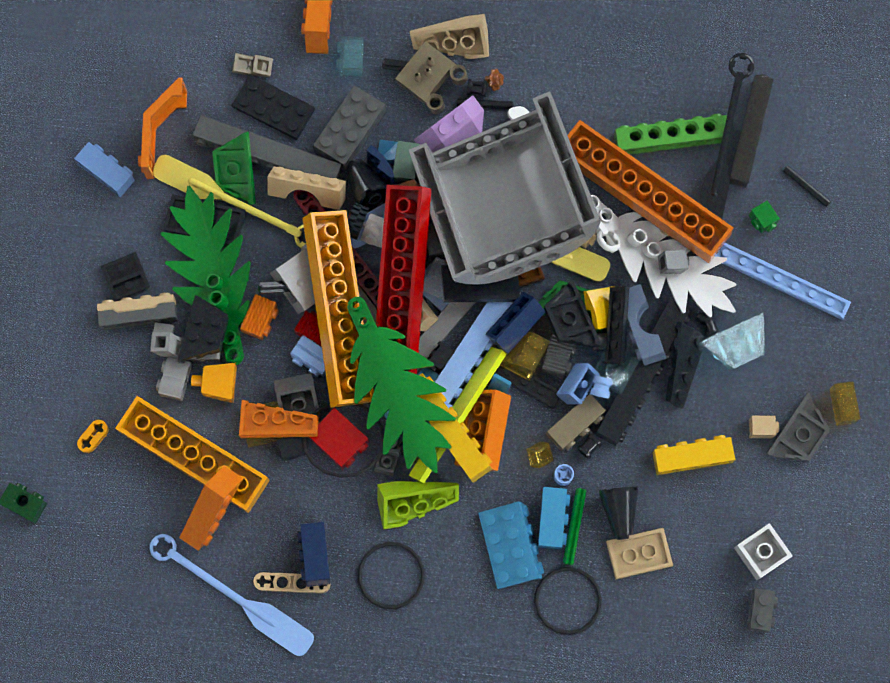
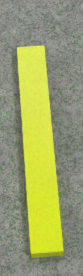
M494 347L489 349L453 405V409L458 414L456 420L459 424L464 422L505 358L506 353L503 350ZM435 447L437 454V462L443 455L446 448ZM419 458L409 476L421 483H425L432 470Z

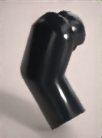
M700 312L696 320L706 326L705 335L712 339L718 333L716 322L713 318Z

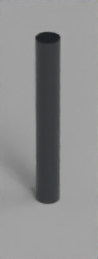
M457 99V106L467 99ZM477 100L481 107L513 108V101Z
M787 166L783 170L784 173L825 207L831 203L827 197L792 168Z

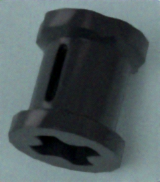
M468 79L467 95L479 94L486 97L487 80L481 82Z
M589 433L588 439L581 446H578L577 450L590 460L591 454L598 447H601L602 443Z

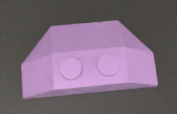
M472 95L415 138L414 141L420 145L427 143L433 153L482 132L484 109Z

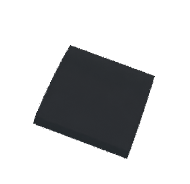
M136 252L100 266L114 301L150 287Z

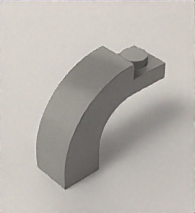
M152 332L150 351L163 357L178 359L183 338L170 332ZM220 352L213 355L208 354L199 359L194 357L185 361L205 362V360H220Z

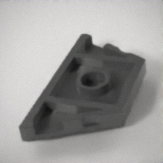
M807 393L767 452V456L804 462L811 460L831 429L826 421L823 420L819 409L815 407L810 394Z

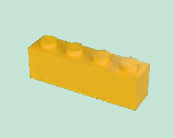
M725 435L713 437L714 440L706 441V438L694 440L695 443L691 444L683 441L675 443L676 446L668 447V444L659 445L652 452L656 475L733 463L736 459L731 437L725 438Z

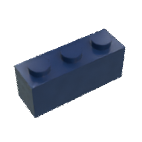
M522 292L487 331L486 335L497 348L508 354L546 311L534 297Z
M324 522L300 524L301 531H297L298 543H302L303 550H299L300 562H304L305 569H301L302 581H306L307 587L330 584Z

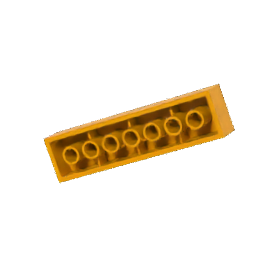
M136 396L115 428L122 435L202 485H205L225 465L244 478L231 503L247 513L251 511L270 481L264 474Z

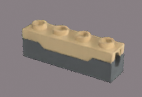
M161 293L156 297L143 295L140 296V299L127 297L116 302L104 300L101 304H97L98 322L102 331L155 324V322L178 321L176 298L170 293Z

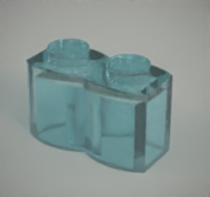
M341 36V42L337 43V53H340V59H336V70H339L340 76L362 77L364 37Z

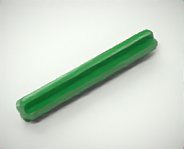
M582 488L576 489L563 558V563L567 565H573L586 497V490Z

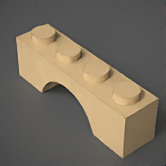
M274 166L268 175V195L286 199L288 194L294 190H305L312 193L319 200L322 207L340 210L345 201L346 181Z

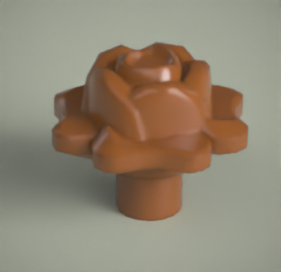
M495 68L491 70L489 76H485L484 80H487L489 87L496 91L503 85L504 76Z

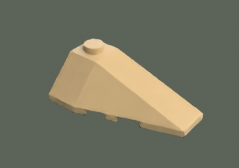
M485 14L466 16L410 31L413 49L416 50L426 41L439 52L448 53L450 56H465L467 59L489 57L488 29Z

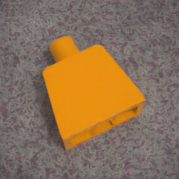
M235 363L204 366L203 375H192L191 386L201 387V393L205 397L234 403L237 367Z

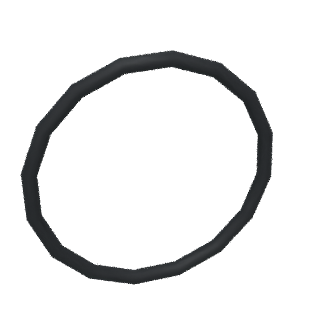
M385 542L374 546L364 555L358 567V583L362 594L372 604L383 609H398L409 605L419 596L424 585L425 569L421 558L412 548L399 542ZM385 546H399L408 550L417 559L421 570V581L416 593L408 601L398 605H384L373 600L365 591L362 582V568L366 559L375 550Z
M563 567L552 570L542 578L536 588L534 603L537 615L546 627L556 633L572 635L583 632L594 624L601 611L602 597L599 586L591 575L578 568ZM563 571L578 572L588 578L595 587L598 597L597 611L592 620L584 627L572 631L560 630L549 624L541 614L538 603L540 589L545 581L555 573Z

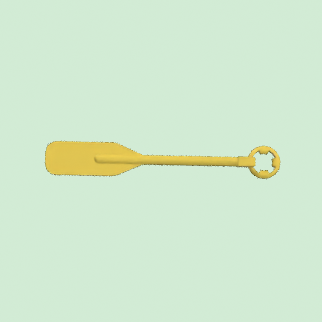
M169 155L158 157L153 168V174L158 180L185 193L187 186H191L200 199H206L209 193L212 192L214 199L223 200L294 235L298 247L302 248L306 244L303 241L300 243L298 238L301 236V229L304 228L303 225L295 227L224 193L208 174Z
M581 247L552 261L555 265L596 282L603 281L610 269L608 259Z

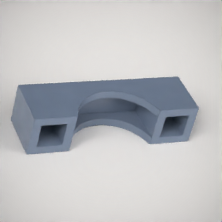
M641 284L629 289L627 327L631 326L632 332L629 333L633 344L637 343L638 349L635 350L638 361L642 360L644 366L666 359V355L659 335L649 334L639 326L641 315L649 308Z

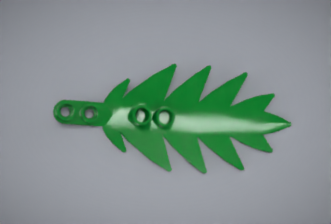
M187 186L185 210L170 206V210L176 221L190 236L161 232V235L171 245L195 261H165V264L189 281L202 287H173L172 290L191 306L196 295L228 315L229 322L223 341L225 358L227 363L239 365L243 361L244 352L238 326L241 325L247 314L250 301L247 300L241 307L240 305L247 286L251 262L248 261L231 275L243 241V236L240 235L222 250L230 225L232 209L229 208L213 227V193L210 192L202 203L191 186Z
M353 297L348 302L347 309L359 337L354 343L350 363L354 364L361 355L355 382L354 403L358 404L376 385L370 404L366 428L369 430L389 410L383 439V454L387 455L403 432V454L407 469L411 468L418 456L436 474L438 470L435 447L451 449L452 446L439 431L426 421H456V418L444 409L417 396L446 392V388L415 373L404 371L433 367L434 363L418 352L398 342L389 340L404 339L405 336L393 329L377 327L366 301L362 297ZM359 303V307L353 308L355 304ZM364 319H367L365 324H361Z

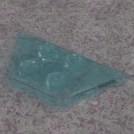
M761 313L699 342V344L713 353L712 356L722 361L723 365L729 370H733L765 354L764 315Z

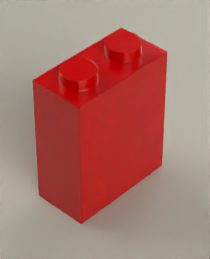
M335 407L318 424L317 437H308L342 470L345 467L349 468L355 462L354 457L358 453L362 454L369 447V439Z

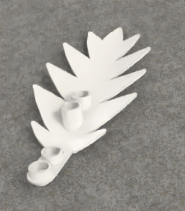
M591 195L600 221H602L607 230L614 232L620 240V248L618 250L633 282L637 281L644 262L645 272L655 297H660L665 279H667L671 293L682 313L686 312L688 292L698 307L708 317H712V306L728 312H736L730 300L722 292L735 287L736 283L722 277L701 274L727 261V258L714 257L710 263H707L699 256H690L689 268L683 273L660 274L658 255L670 250H686L687 254L690 250L675 239L660 241L668 235L662 234L659 228L649 221L634 222L642 217L637 212L626 213L617 217L597 196ZM606 235L607 245H614L615 243L611 237Z

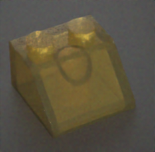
M527 332L508 354L506 353L500 366L530 381L545 355L550 341L533 332Z

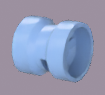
M594 375V387L591 389L590 395L609 399V387L612 386L613 379Z
M567 464L559 465L554 472V481L560 486L569 485L574 477L573 469Z

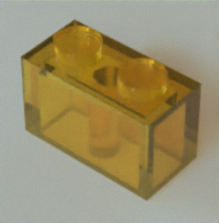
M854 382L834 384L830 388L836 425L857 423L861 418Z

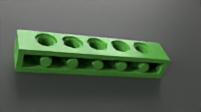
M713 114L706 118L696 116L690 120L679 118L673 122L658 121L650 125L640 123L634 127L623 125L615 129V145L628 154H638L721 143L727 115ZM704 127H711L713 131L707 132ZM686 129H692L694 134H688ZM673 131L675 132L676 136L671 137L667 134V132ZM654 133L658 138L652 139L649 137V134ZM637 136L639 140L633 141L630 137Z

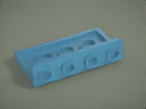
M518 501L479 512L497 589L535 579H542L544 569L542 563L538 562L537 554H539L537 544L533 542L532 535H534L532 525L528 523L527 516H529L527 505Z

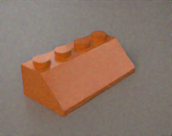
M483 390L463 423L469 429L467 435L470 439L474 437L481 446L478 448L480 453H486L492 461L489 464L492 468L491 471H498L511 395L498 390ZM455 459L454 465L460 466L458 461Z

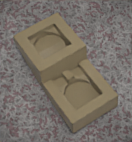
M235 53L232 73L270 77L273 58L259 55L252 57Z

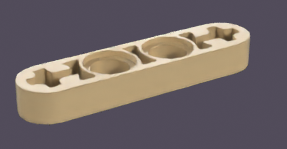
M262 572L258 573L253 580L254 586L258 590L272 592L322 594L326 593L331 586L330 583L324 586L322 590H320L319 586H313V590H310V587L307 586L304 589H299L296 583L298 579L302 578L301 574ZM262 576H264L265 580L272 581L271 576H275L273 580L274 588H270L271 584L268 583L261 587L257 581L261 580ZM280 577H285L288 580L285 588L277 586V580Z

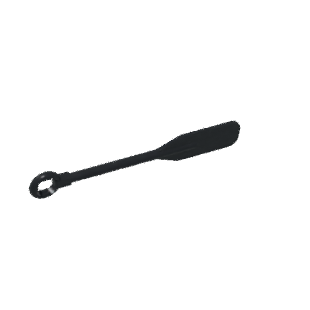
M737 53L729 61V71L735 78L718 159L703 179L699 204L721 219L723 218L730 185L725 158L743 79L749 77L754 71V61L746 53ZM739 57L740 59H748L750 61L747 74L734 72L735 58Z

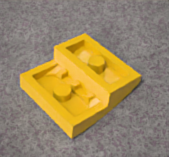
M610 287L584 291L586 310H591L592 324L595 329L607 328Z

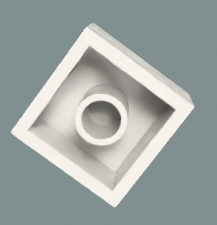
M770 523L734 547L756 580L762 578L792 557V554Z

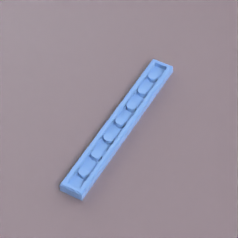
M727 243L715 255V257L727 258V261L722 264L841 320L844 319L851 304L850 301Z

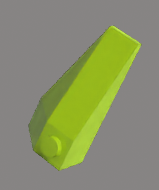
M394 481L377 484V501L383 529L404 526L413 518L419 517L420 519L431 510H440L459 501V484Z

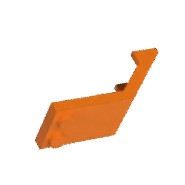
M178 78L143 113L141 155L138 156V166L141 167V172L144 173L146 179H154L156 129L177 108H187V89L183 78Z

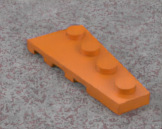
M242 400L239 427L240 438L317 437V415L294 410L291 412L279 407L272 408L265 406V404H254Z

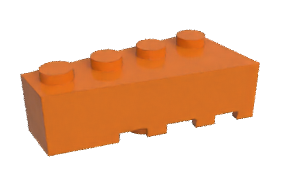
M305 0L307 8L303 9L305 23H302L301 34H305L306 53L328 54L332 0Z
M224 465L204 485L179 538L198 551L204 545L207 547L213 539L212 533L219 527V521L226 513L228 505L244 478Z

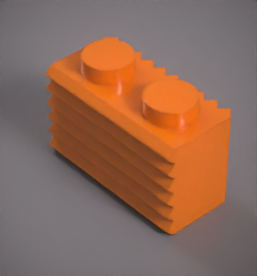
M255 294L240 327L241 332L263 340L264 336L268 337L271 331V320H275L279 312L277 303Z

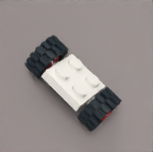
M354 203L352 211L348 216L350 238L357 240L363 226L364 231L360 240L382 248L384 218L370 213L368 220L364 223L369 208Z

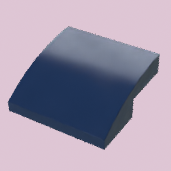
M370 145L367 149V163L377 170V175L388 185H394L392 168L385 157L374 146Z

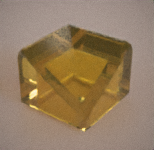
M538 442L526 449L531 467L541 468L554 461L550 445L547 442Z

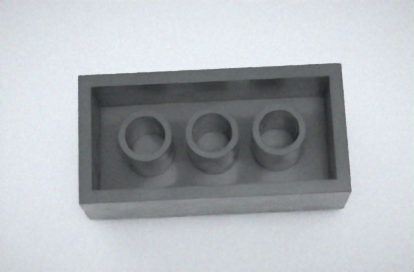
M354 85L314 143V152L325 159L341 164L342 170L347 171L348 163L355 159L385 115L386 104Z

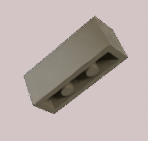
M589 394L584 398L582 404L576 405L551 427L546 435L561 452L565 448L568 451L576 444L575 440L579 436L583 438L591 431L589 429L594 423L598 425L605 418L603 415L606 410Z

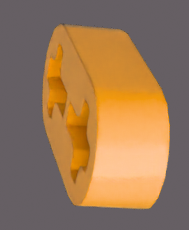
M102 420L93 421L78 439V448L84 453L93 452L108 434V425ZM97 425H98V426L103 425V426H102V429H103V432H102V433H101V432H97V433L95 434V432L97 431V430L95 429V427H96ZM92 437L91 441L89 442L91 446L89 448L85 447L83 449V441H89Z

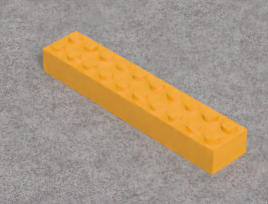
M346 210L312 212L302 219L330 406L340 407L366 404L372 400L373 388L358 404L354 403L355 382L361 355L354 364L350 363L352 349L359 334L349 314L347 305L350 299L359 297L347 212ZM359 303L355 304L353 308L359 307Z

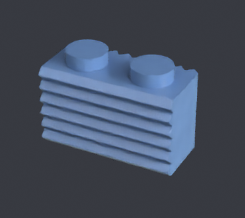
M575 363L557 392V396L566 404H582V401H584V398H586V395L594 386V375L600 376L599 373L588 363Z

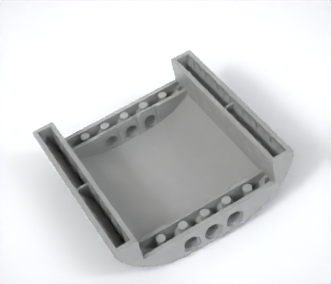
M550 91L532 98L536 110L432 153L427 143L409 149L420 185L432 189L430 214L452 278L456 282L487 284L520 275L573 252L588 241L600 225V218Z

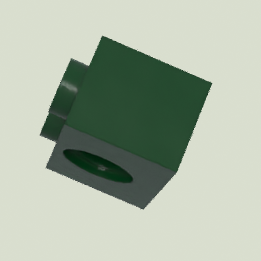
M18 482L16 485L9 483L0 498V505L36 524L48 504L43 501L44 496L35 491L33 494L26 491L27 487ZM23 497H27L28 503L25 506H20V500Z

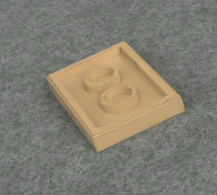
M664 528L629 535V539L606 541L615 580L673 567Z

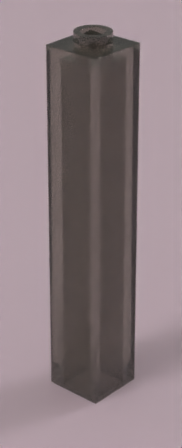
M764 74L755 75L752 81L729 175L730 184L744 188L749 183L774 80Z

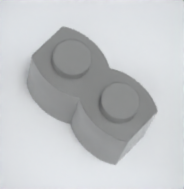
M168 357L166 361H163L161 367L163 376L162 379H158L156 385L159 396L183 401L192 368L190 361L180 364L176 358Z

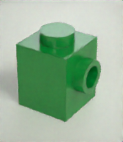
M768 200L753 208L749 213L753 227L759 230L760 233L765 231L771 232L777 227L776 224L780 220Z

